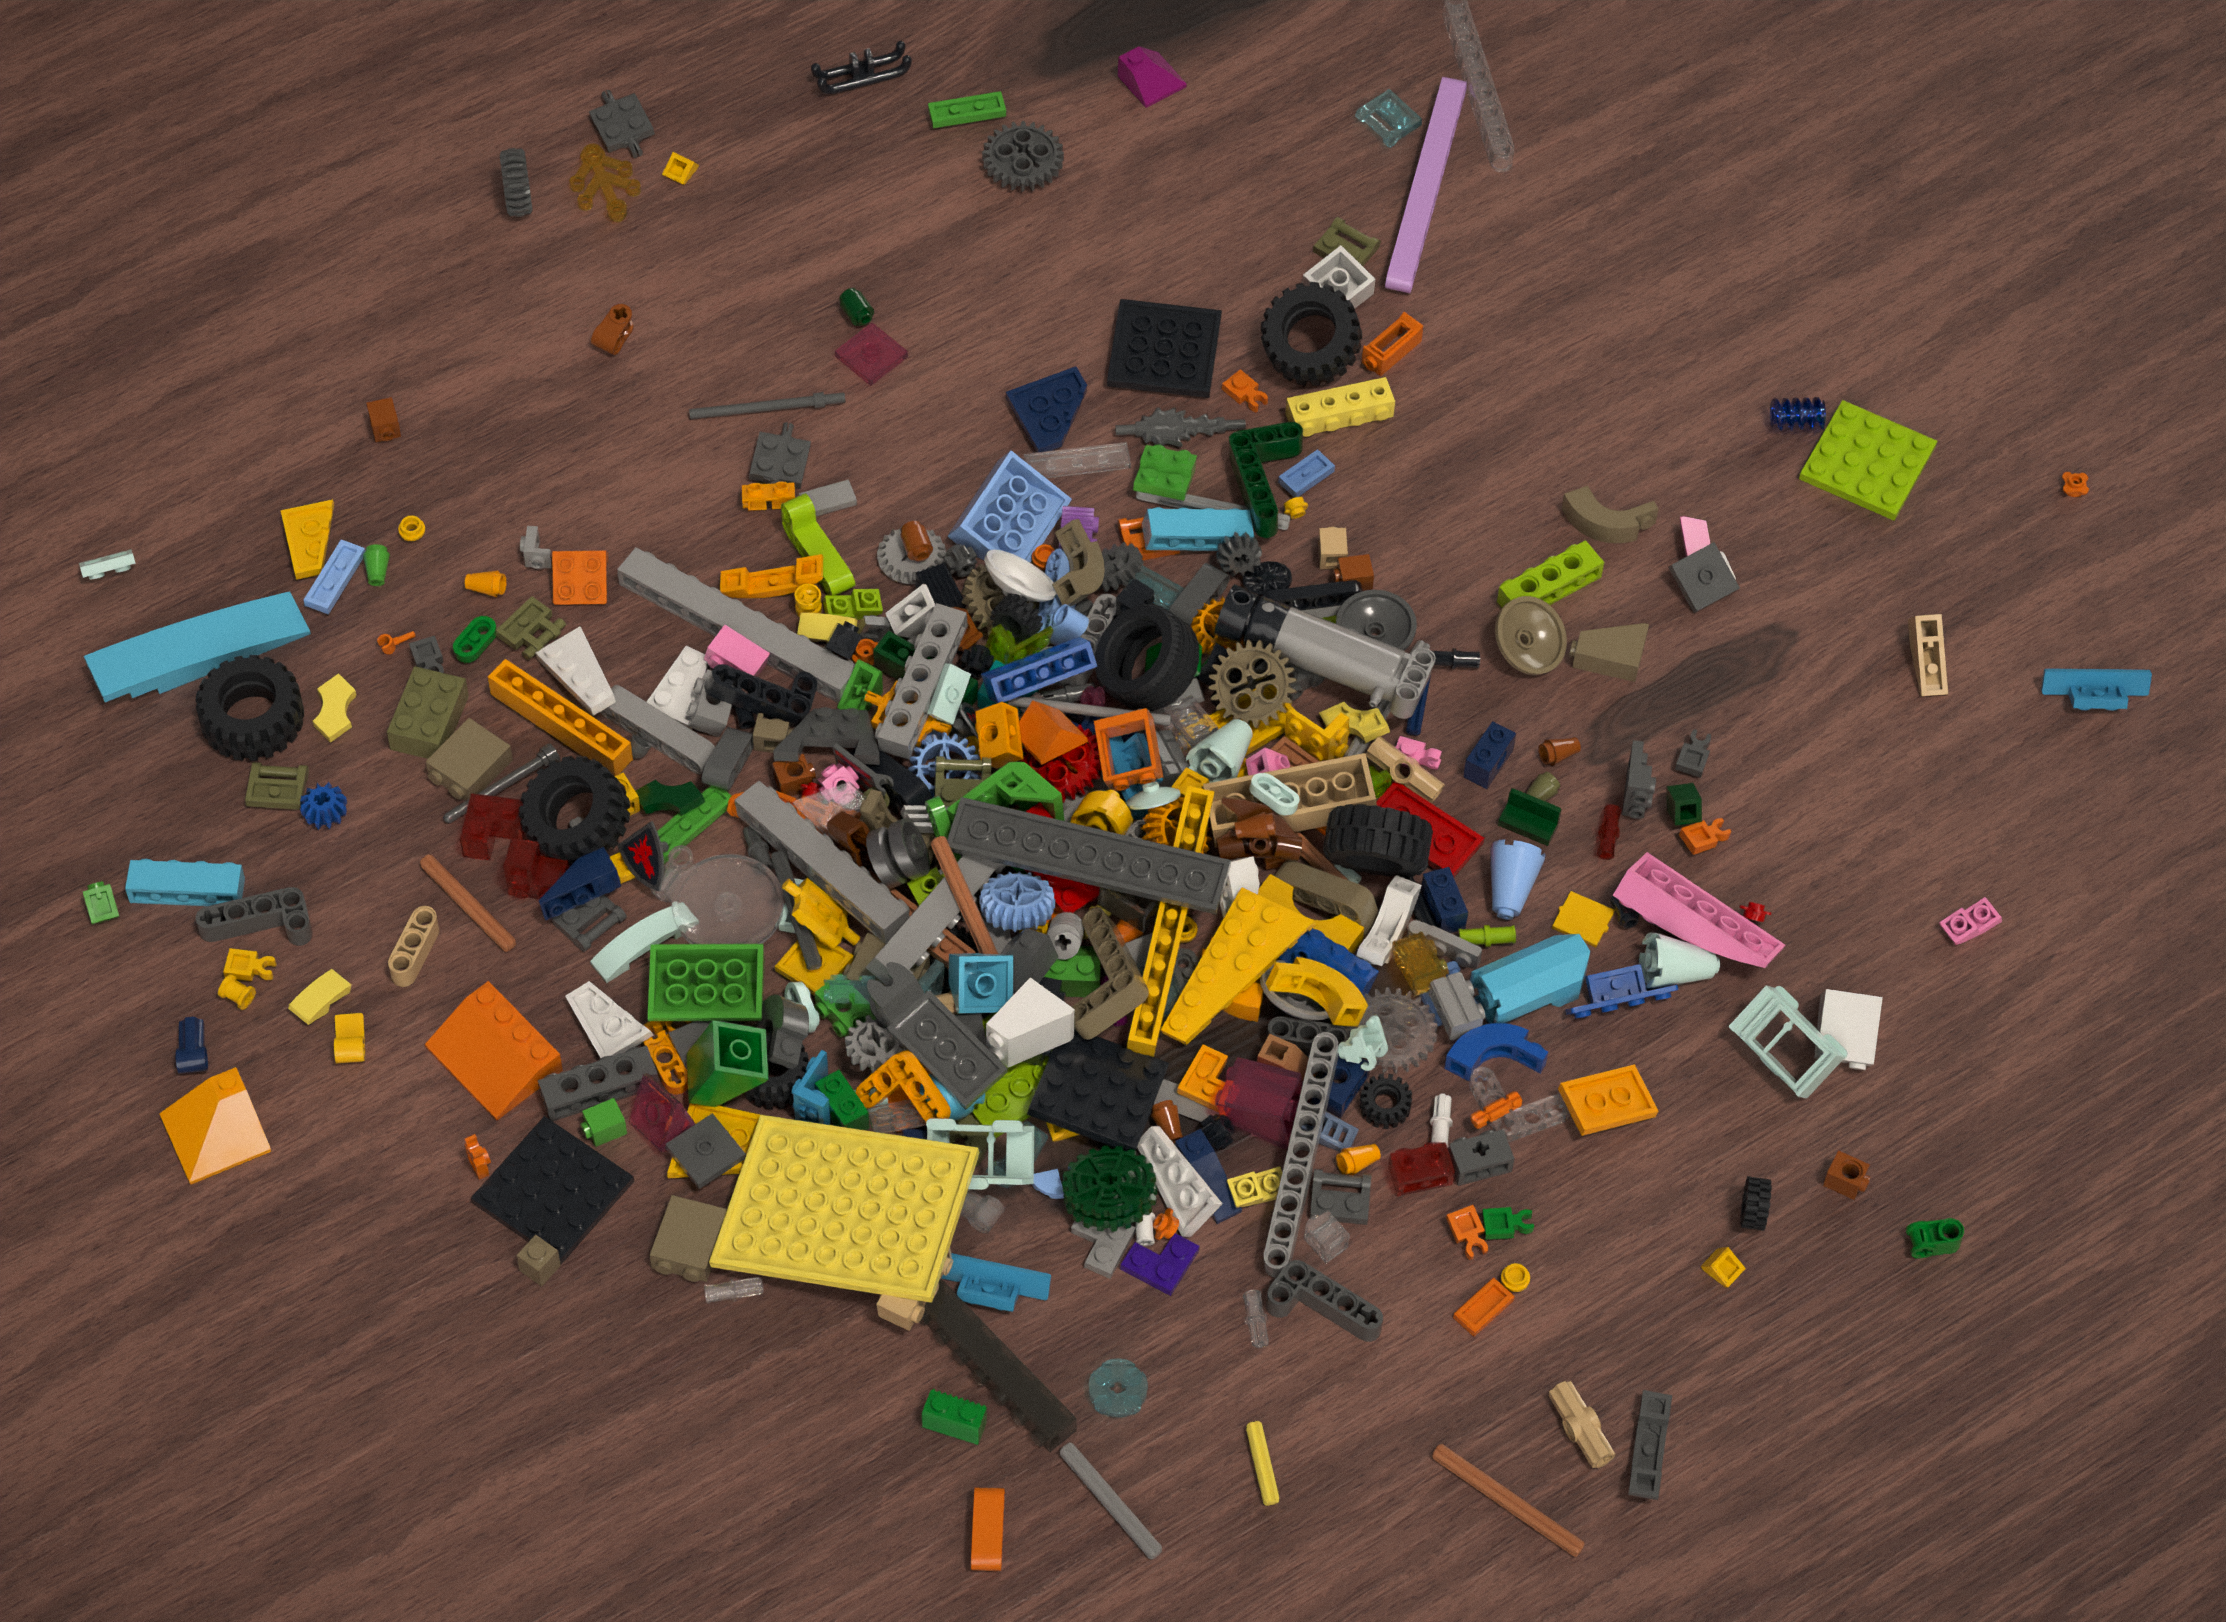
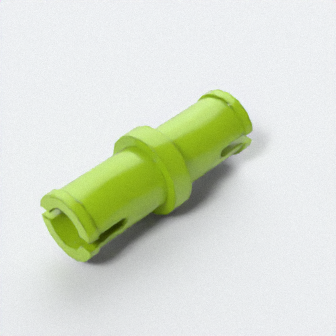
M1484 925V928L1459 929V938L1475 945H1485V947H1491V944H1515V925L1491 928L1490 925Z

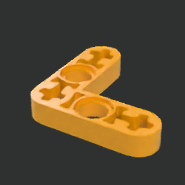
M649 1021L643 1026L657 1035L658 1038L653 1039L650 1037L642 1042V1045H647L657 1074L665 1089L671 1094H682L688 1089L687 1069L668 1034L666 1035L665 1030H663V1026H666L668 1033L676 1030L671 1027L673 1021ZM665 1052L671 1054L673 1058L668 1063H661L657 1060L658 1055ZM673 1069L676 1077L678 1079H681V1083L676 1084L675 1081H672L670 1071Z
M908 1050L890 1057L856 1089L857 1096L866 1108L882 1103L901 1086L925 1122L931 1118L949 1119L951 1114L948 1102L917 1057ZM884 1072L890 1076L891 1086L884 1083L882 1077ZM916 1081L923 1085L924 1095L917 1092ZM875 1087L878 1091L869 1096L870 1089Z

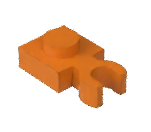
M1241 369L1222 383V390L1238 404L1244 401L1248 402L1249 409L1255 413L1258 412L1259 407L1256 401H1260L1264 405L1268 404L1267 394L1258 391L1259 384Z
M1718 818L1710 826L1703 820L1702 822L1683 827L1680 830L1679 836L1690 852L1695 855L1715 848L1718 841H1726L1732 831L1730 829L1720 830L1719 828L1722 827L1724 820L1723 818Z
M475 1134L465 1138L464 1145L467 1158L478 1179L489 1176L487 1165L491 1163L486 1149L479 1146Z
M1474 1205L1447 1214L1446 1220L1457 1244L1463 1241L1466 1242L1465 1254L1469 1260L1474 1258V1253L1472 1252V1247L1474 1246L1480 1247L1483 1255L1487 1254V1243L1478 1237L1485 1230Z

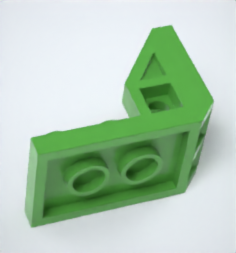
M1008 762L963 796L964 798L1010 809L1018 805L1020 808L1017 810L1023 812L1041 802L1053 819L1065 821L1062 794L1025 762ZM960 799L947 808L951 827Z

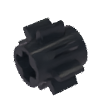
M973 645L971 651L964 649L961 657V667L965 668L964 671L971 674L970 677L982 678L981 674L991 669L994 663V655H991V651L983 645Z
M1210 1114L1201 1121L1204 1127L1201 1130L1212 1148L1216 1147L1218 1150L1222 1147L1225 1149L1234 1142L1231 1135L1234 1134L1235 1127L1227 1116H1219L1218 1114L1212 1116Z

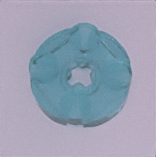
M1119 1358L1107 1360L1096 1371L1094 1370L1090 1376L1089 1397L1094 1404L1095 1410L1100 1414L1111 1417H1126L1137 1414L1147 1398L1148 1382L1146 1375L1129 1360ZM1119 1382L1126 1390L1121 1393H1115L1110 1388L1115 1387V1383Z

